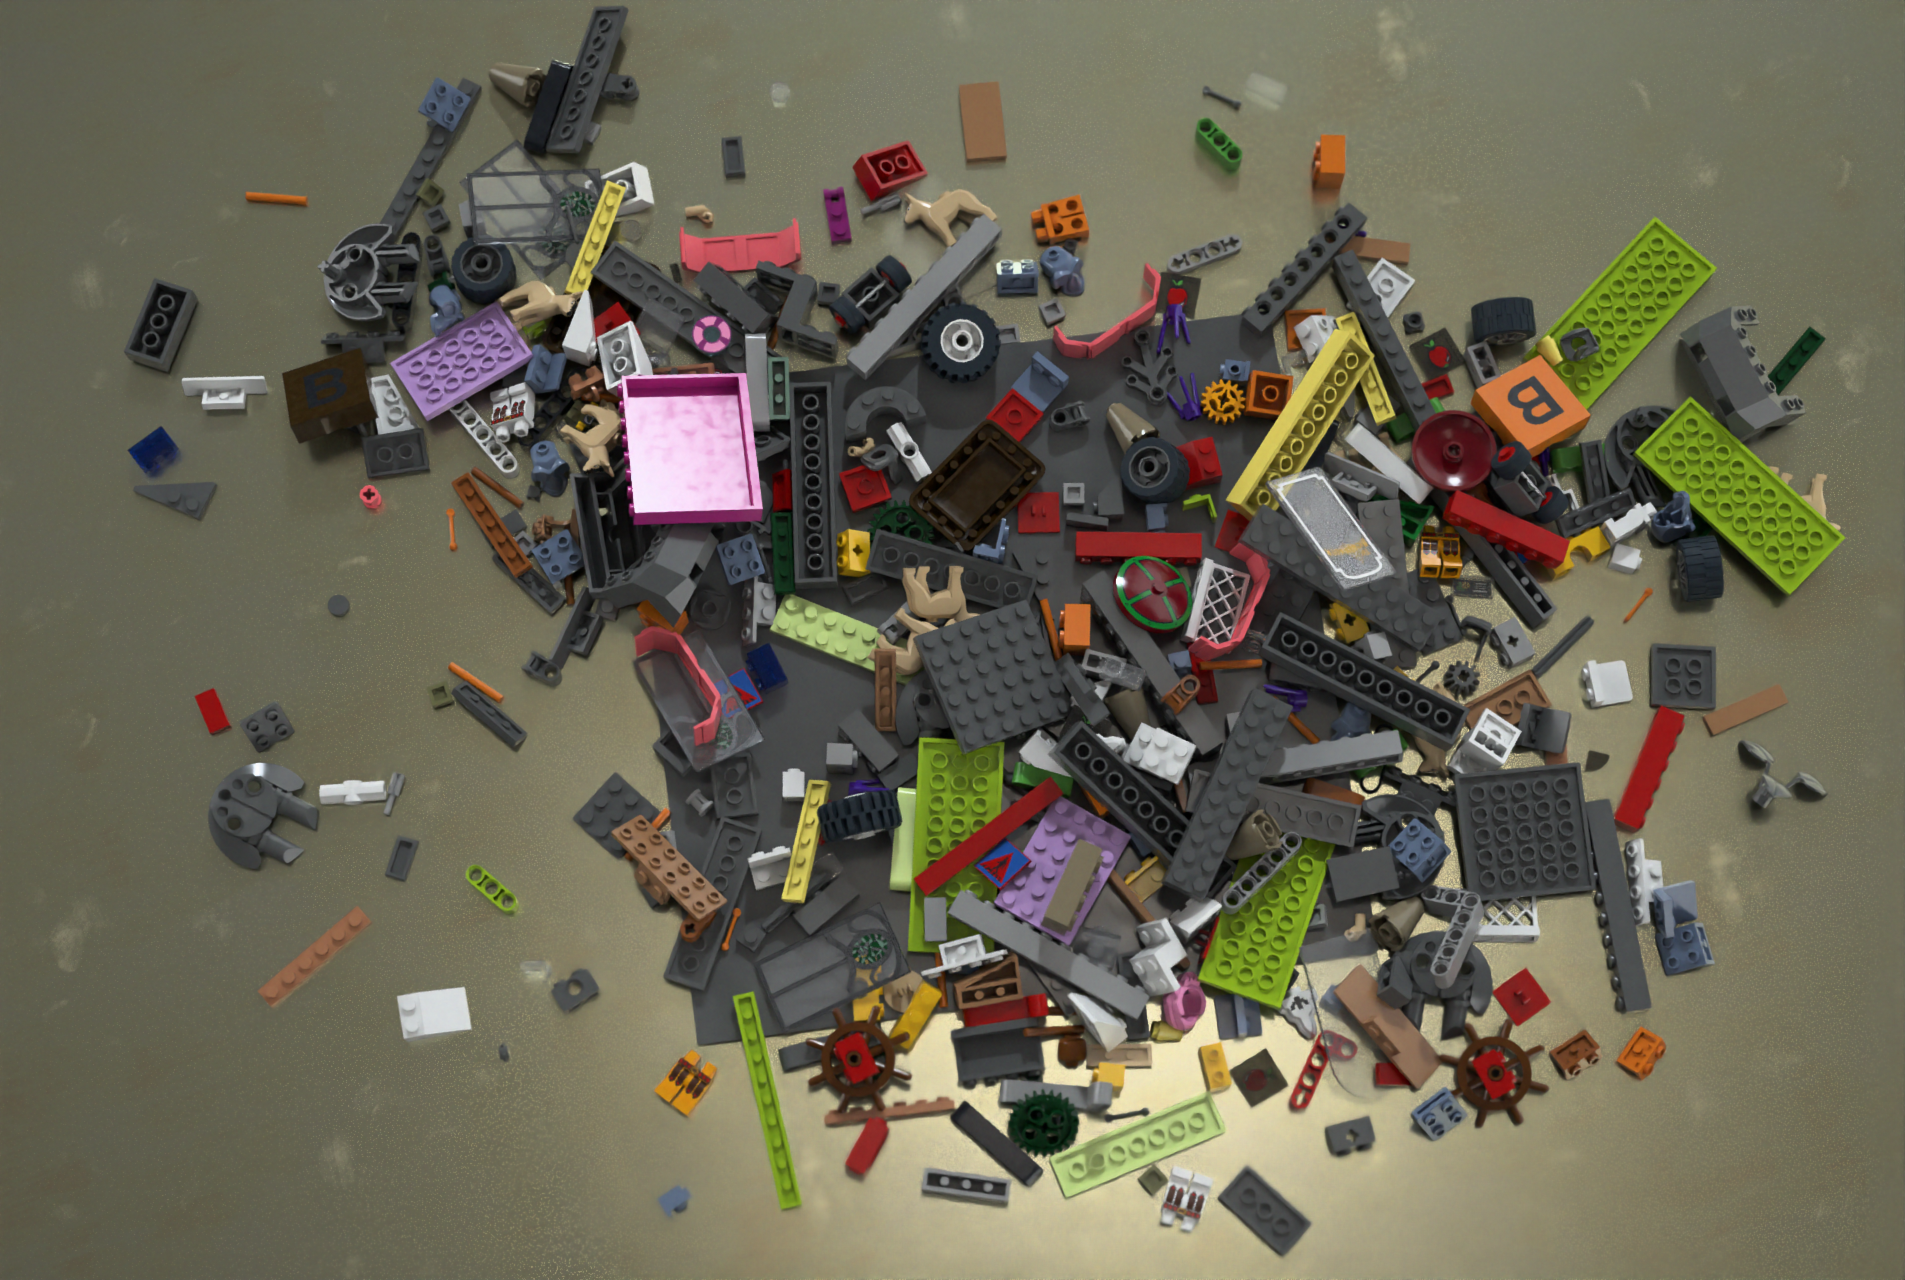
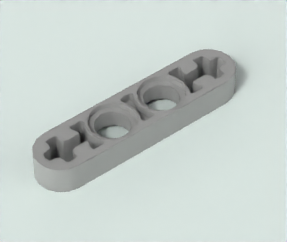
M1229 234L1175 254L1168 259L1167 270L1172 275H1181L1235 255L1241 250L1242 240L1236 234ZM1230 241L1233 243L1237 242L1235 248L1228 246ZM1216 247L1220 253L1212 256L1209 254L1208 249ZM1192 254H1198L1201 260L1194 263L1189 257ZM1176 261L1177 264H1180L1179 269H1177L1175 266L1172 267L1173 262Z

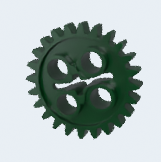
M895 500L893 507L886 503V510L880 507L881 514H873L876 521H869V524L873 527L867 529V532L872 535L870 536V542H873L877 529H891L894 534L901 531L905 533L904 537L911 538L912 532L919 531L921 536L915 540L932 545L933 543L929 539H935V535L929 533L934 531L935 528L929 525L910 505L906 506L905 500L902 501L901 505H898ZM900 516L908 517L906 523L901 524L897 522ZM912 522H916L915 525L909 527Z
M1042 1089L1041 1095H1038L1034 1090L1032 1097L1025 1094V1101L1018 1099L1019 1106H1012L1013 1112L1009 1113L1010 1121H1008L1010 1136H1013L1014 1143L1019 1142L1020 1149L1026 1146L1027 1154L1034 1150L1035 1156L1042 1152L1043 1156L1046 1157L1049 1151L1052 1155H1055L1056 1149L1063 1152V1145L1070 1147L1069 1140L1075 1141V1134L1079 1132L1077 1126L1080 1125L1078 1111H1075L1074 1103L1069 1104L1068 1097L1062 1100V1093L1054 1096L1053 1090L1049 1094H1045V1090ZM1033 1110H1040L1039 1113H1032ZM1055 1114H1060V1115H1062V1116H1060V1117H1058V1118L1053 1117V1115H1055ZM1034 1129L1035 1131L1027 1132L1026 1130ZM1050 1133L1056 1134L1055 1136H1048Z

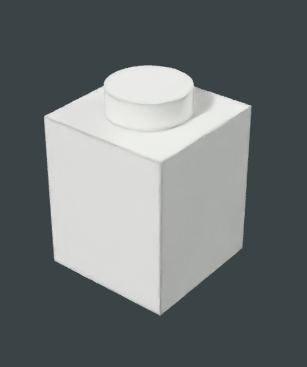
M1616 543L1612 548L1607 568L1632 575L1635 569L1638 570L1641 565L1642 558L1639 557L1641 550Z
M794 768L788 769V772H783V801H804L805 773L800 772V769Z

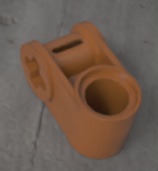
M1193 675L1185 676L1164 695L1161 702H1166L1177 716L1198 694L1200 688L1198 678ZM1187 682H1192L1196 688L1193 691H1188L1184 685Z
M712 912L700 921H696L688 914L680 926L682 939L686 942H695L712 923L717 912ZM693 927L694 934L691 932L687 934L686 928L691 929Z

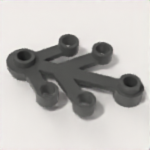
M1140 328L1134 333V342L1140 346L1145 367L1134 361L1129 355L1121 358V366L1124 369H1132L1148 378L1150 386L1138 380V377L1134 374L1126 377V385L1129 388H1137L1146 393L1147 399L1151 404L1161 405L1167 399L1166 388L1171 380L1177 377L1178 369L1174 365L1168 366L1165 376L1159 384L1157 375L1166 361L1172 358L1173 350L1169 346L1163 347L1159 358L1153 365L1148 346L1150 332L1145 328ZM1143 336L1146 340L1139 341L1138 337ZM1164 351H1169V352H1170V355H1169V356H1165V355L1163 354V352H1164ZM1127 359L1131 363L1129 365H1126L1123 363V361ZM1172 369L1175 371V374L1170 375L1168 371ZM1133 378L1136 382L1131 384L1128 380ZM1159 393L1161 397L1155 398L1153 394Z

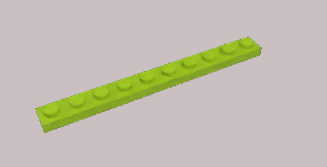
M752 991L733 996L780 1207L783 1210L803 1205L755 994Z

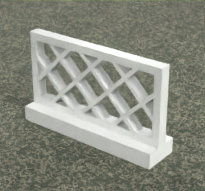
M1208 558L1200 562L1192 592L1191 613L1184 623L1180 640L1187 643L1190 641L1195 642L1198 639V630L1205 627L1210 636L1208 639H1212L1214 643L1219 644L1216 637L1222 633L1230 641L1242 611L1250 575L1213 563L1214 560ZM1214 569L1221 571L1225 579L1216 583L1212 576ZM1235 576L1244 579L1242 587L1237 590L1231 581ZM1227 581L1232 592L1224 596L1218 585ZM1215 588L1220 599L1211 602L1208 597V591ZM1234 594L1238 604L1231 609L1225 598ZM1220 601L1223 602L1227 609V612L1221 615L1217 613L1213 606ZM1210 607L1215 618L1207 622L1203 616V610ZM1227 614L1233 620L1232 626L1228 628L1225 627L1221 620V617ZM1217 620L1223 631L1214 635L1208 624Z
M1531 896V903L1527 907L1517 900L1519 897L1509 898L1511 902L1506 907H1503L1497 900H1490L1483 909L1484 914L1491 922L1488 925H1479L1472 942H1537L1540 936V927H1538L1536 896ZM1492 903L1501 910L1496 917H1493L1486 910ZM1513 903L1522 910L1517 917L1507 910ZM1505 913L1512 922L1509 925H1502L1497 919ZM1526 913L1532 919L1533 926L1524 925L1519 919Z

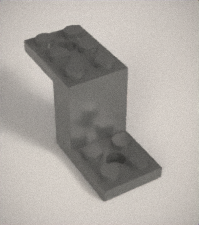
M758 261L756 266L757 280L764 285L789 293L777 323L778 338L836 359L839 352L838 338L831 332L824 331L823 333L817 331L815 327L806 324L818 296L816 280L807 274L799 275L790 268L785 267L782 269L776 267L770 261Z

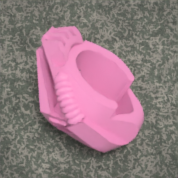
M1194 972L1180 974L1176 979L1181 987L1174 992L1163 994L1166 1021L1168 1025L1178 1030L1191 1029L1195 1025L1198 1016L1203 1014L1206 1007V999L1202 988L1199 986L1201 982L1197 981L1198 976Z

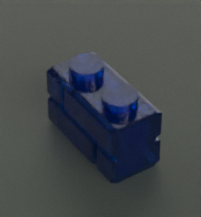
M160 426L128 449V452L146 474L147 472L157 470L160 466L159 464L165 459H172L177 454L176 451L179 448L164 428Z
M770 643L747 653L748 660L745 662L749 671L755 672L757 678L754 680L759 690L764 689L765 693L769 694L789 683Z

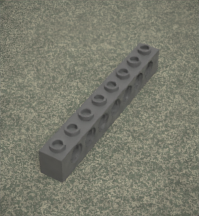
M1348 202L1345 207L1340 206L1334 214L1335 218L1324 223L1321 228L1322 232L1319 235L1314 234L1308 241L1309 246L1305 250L1303 248L1300 249L1295 255L1296 260L1292 264L1287 263L1281 271L1283 274L1279 278L1274 277L1268 285L1270 288L1266 292H1260L1255 299L1256 303L1252 307L1250 305L1247 306L1242 312L1241 324L1259 339L1364 227L1368 217ZM1338 224H1344L1347 228L1341 229L1338 227ZM1331 238L1334 242L1327 243L1324 239ZM1317 252L1321 257L1316 258L1311 253ZM1304 266L1308 271L1302 272L1298 267ZM1285 281H1292L1295 285L1288 286L1285 284ZM1278 295L1281 297V300H1274L1271 296ZM1265 309L1268 314L1262 315L1258 310Z

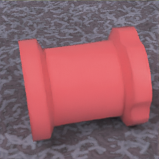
M371 485L361 489L360 498L363 500L364 505L369 509L379 507L382 499L378 490Z

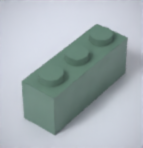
M768 357L770 422H789V357Z

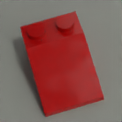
M909 140L863 154L852 167L871 201L888 196L928 174Z
M1213 437L1194 440L1175 447L1183 453L1190 468V479L1185 490L1221 483L1223 474Z

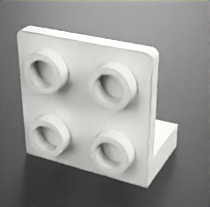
M780 846L772 849L773 852L766 854L764 852H757L752 854L751 858H748L756 891L785 883L791 859L790 848Z

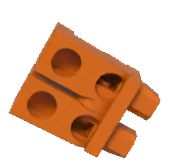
M1080 194L1048 204H1041V209L1031 212L1033 225L1044 223L1045 228L1035 230L1037 242L1049 241V245H1052L1055 242H1063L1068 238L1081 237L1083 239L1089 237V227Z

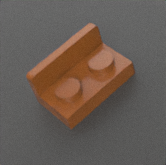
M1583 1030L1550 1051V1056L1563 1071L1565 1079L1569 1080L1572 1077L1579 1076L1587 1067L1596 1065L1602 1058L1601 1047L1586 1030Z

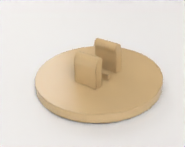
M910 970L909 973L885 984L884 997L887 1004L893 1010L904 1013L923 978L918 973Z

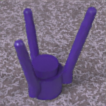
M1171 304L1166 307L1157 345V354L1161 352L1167 321H1169L1170 325H1174L1175 338H1179V324L1181 323L1187 344L1191 343L1185 314L1182 312L1181 305Z
M1191 373L1190 377L1195 403L1190 398L1182 376H1179V380L1187 403L1182 405L1184 409H1181L1170 393L1167 392V398L1179 412L1181 419L1185 418L1187 422L1202 416L1194 373Z
M1267 684L1263 685L1266 688V693L1288 696V704L1293 706L1291 712H1301V707L1307 706V691Z
M878 779L856 780V782L850 781L848 796L890 789L867 787L869 784L880 783Z

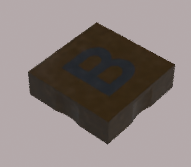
M361 347L282 373L290 426L299 444L325 436L338 429L352 427L379 418L376 401L371 390L372 380L369 364Z

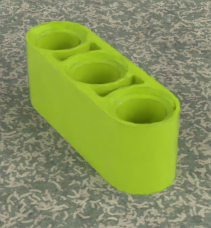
M472 865L466 870L465 875L469 883L503 913L514 914L518 910L519 901L515 895L479 865ZM474 872H481L482 876L479 880L473 881L471 879ZM491 885L498 887L494 894L487 893V889ZM506 899H513L514 902L510 908L503 907Z

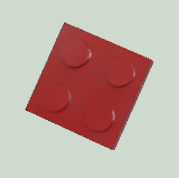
M1012 388L987 415L986 420L995 421L1020 443L1041 420L1044 413Z
M862 465L839 473L852 513L892 500L882 469L872 471Z

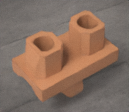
M596 366L586 370L587 380L583 381L579 374L569 378L570 395L573 400L581 396L585 400L591 398L594 402L600 400L599 394L604 392L603 386L606 384L604 373H601Z

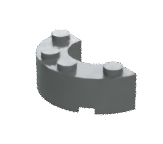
M889 386L870 389L857 397L847 412L845 418L846 443L849 444L867 439L866 430L868 424L879 415L891 414L897 416L903 421L906 428L926 423V413L920 402L903 389Z

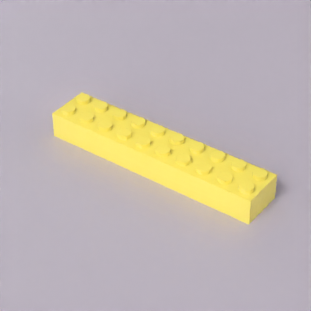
M1334 329L1226 498V501L1249 521L1262 504L1275 511L1278 509L1283 501L1282 496L1277 491L1280 488L1278 484L1297 479L1375 355L1351 332ZM1293 483L1282 486L1284 490H1282L1281 493L1284 495V497L1292 487Z

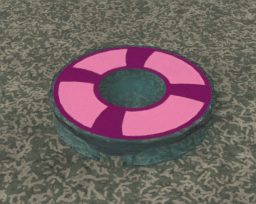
M706 315L694 323L691 340L694 347L703 354L716 356L724 353L731 344L732 329L724 318L717 315Z

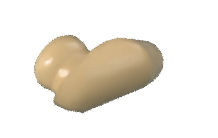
M704 205L685 207L686 217L697 216L705 223H710L714 219L712 211Z
M872 438L864 439L862 441L864 446L862 447L850 446L848 448L849 456L862 457L864 454L874 450V440Z
M1355 914V925L1344 933V937L1348 942H1356L1365 935L1366 914Z

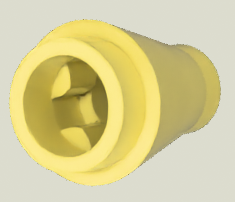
M1549 335L1535 344L1538 348L1536 350L1552 366L1563 360L1554 338L1551 339Z
M1160 1019L1158 1021L1153 1020L1150 1028L1151 1038H1154L1155 1041H1181L1183 1030L1175 1029Z

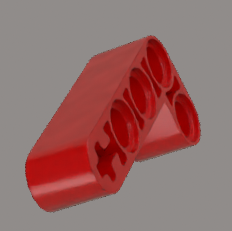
M1046 993L962 1009L965 1028L1049 1015Z
M1329 1030L1319 1033L1289 1097V1105L1292 1109L1302 1111L1309 1105L1330 1056L1344 1062L1352 1059L1357 1050L1354 1042ZM1322 1036L1329 1037L1331 1045L1323 1046L1320 1038ZM1342 1045H1346L1351 1049L1349 1056L1341 1053L1340 1047ZM1313 1056L1321 1057L1323 1062L1321 1066H1315L1312 1063ZM1310 1075L1314 1080V1084L1311 1086L1304 1084L1303 1076ZM1302 1090L1306 1091L1302 1098V1100L1305 1103L1302 1102L1300 1105L1296 1104L1297 1099H1295L1294 1097L1297 1098L1301 1094Z

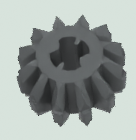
M1457 661L1455 666L1451 664L1448 667L1449 671H1446L1444 674L1448 678L1444 682L1445 685H1451L1449 688L1451 692L1454 689L1457 690L1456 696H1459L1461 691L1464 696H1468L1469 691L1474 693L1476 691L1475 686L1480 684V681L1476 679L1480 676V673L1473 672L1476 666L1473 665L1469 668L1468 661H1465L1463 666L1460 661ZM1460 675H1463V677L1465 676V682H1462V679L1459 680L1458 677Z

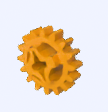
M1220 379L1218 385L1213 381L1211 388L1205 387L1206 393L1201 395L1203 400L1200 406L1205 407L1202 411L1203 414L1209 413L1208 420L1215 418V424L1222 420L1223 425H1226L1228 419L1233 423L1235 420L1234 416L1240 418V411H1244L1245 408L1242 404L1245 403L1246 399L1241 397L1243 390L1237 391V384L1232 387L1230 380H1228L1227 384H1224L1223 380ZM1225 396V403L1222 406V408H1220V402L1221 400H1223V397Z

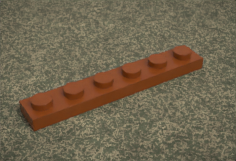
M467 472L452 481L453 488L515 579L533 568L470 473Z

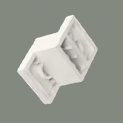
M1486 708L1483 710L1474 728L1463 736L1446 768L1455 774L1497 770L1504 765L1522 731Z
M1141 722L1123 760L1157 778H1164L1178 785L1197 746L1158 727L1155 729Z
M1167 918L1141 924L1136 930L1146 947L1129 960L1134 972L1140 978L1144 989L1148 991L1147 993L1150 997L1178 990L1181 986L1170 968L1187 956Z

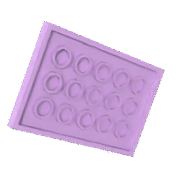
M496 301L390 364L425 419L429 421L525 365L534 356Z
M1060 796L1051 803L1023 852L1032 862L1000 891L994 905L1069 946L1131 836ZM1082 839L1102 848L1101 856L1104 859L1098 873L1092 874L1096 877L1089 893L1084 892V895H1087L1081 911L1075 912L1078 917L1072 931L1067 930L1065 936L1041 926V923L1078 840Z

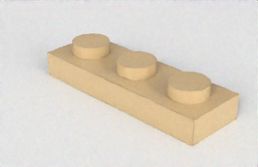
M1100 1044L1086 1046L1087 1067H1098L1099 1062L1123 1064L1125 1067H1152V1044H1118L1109 1053Z

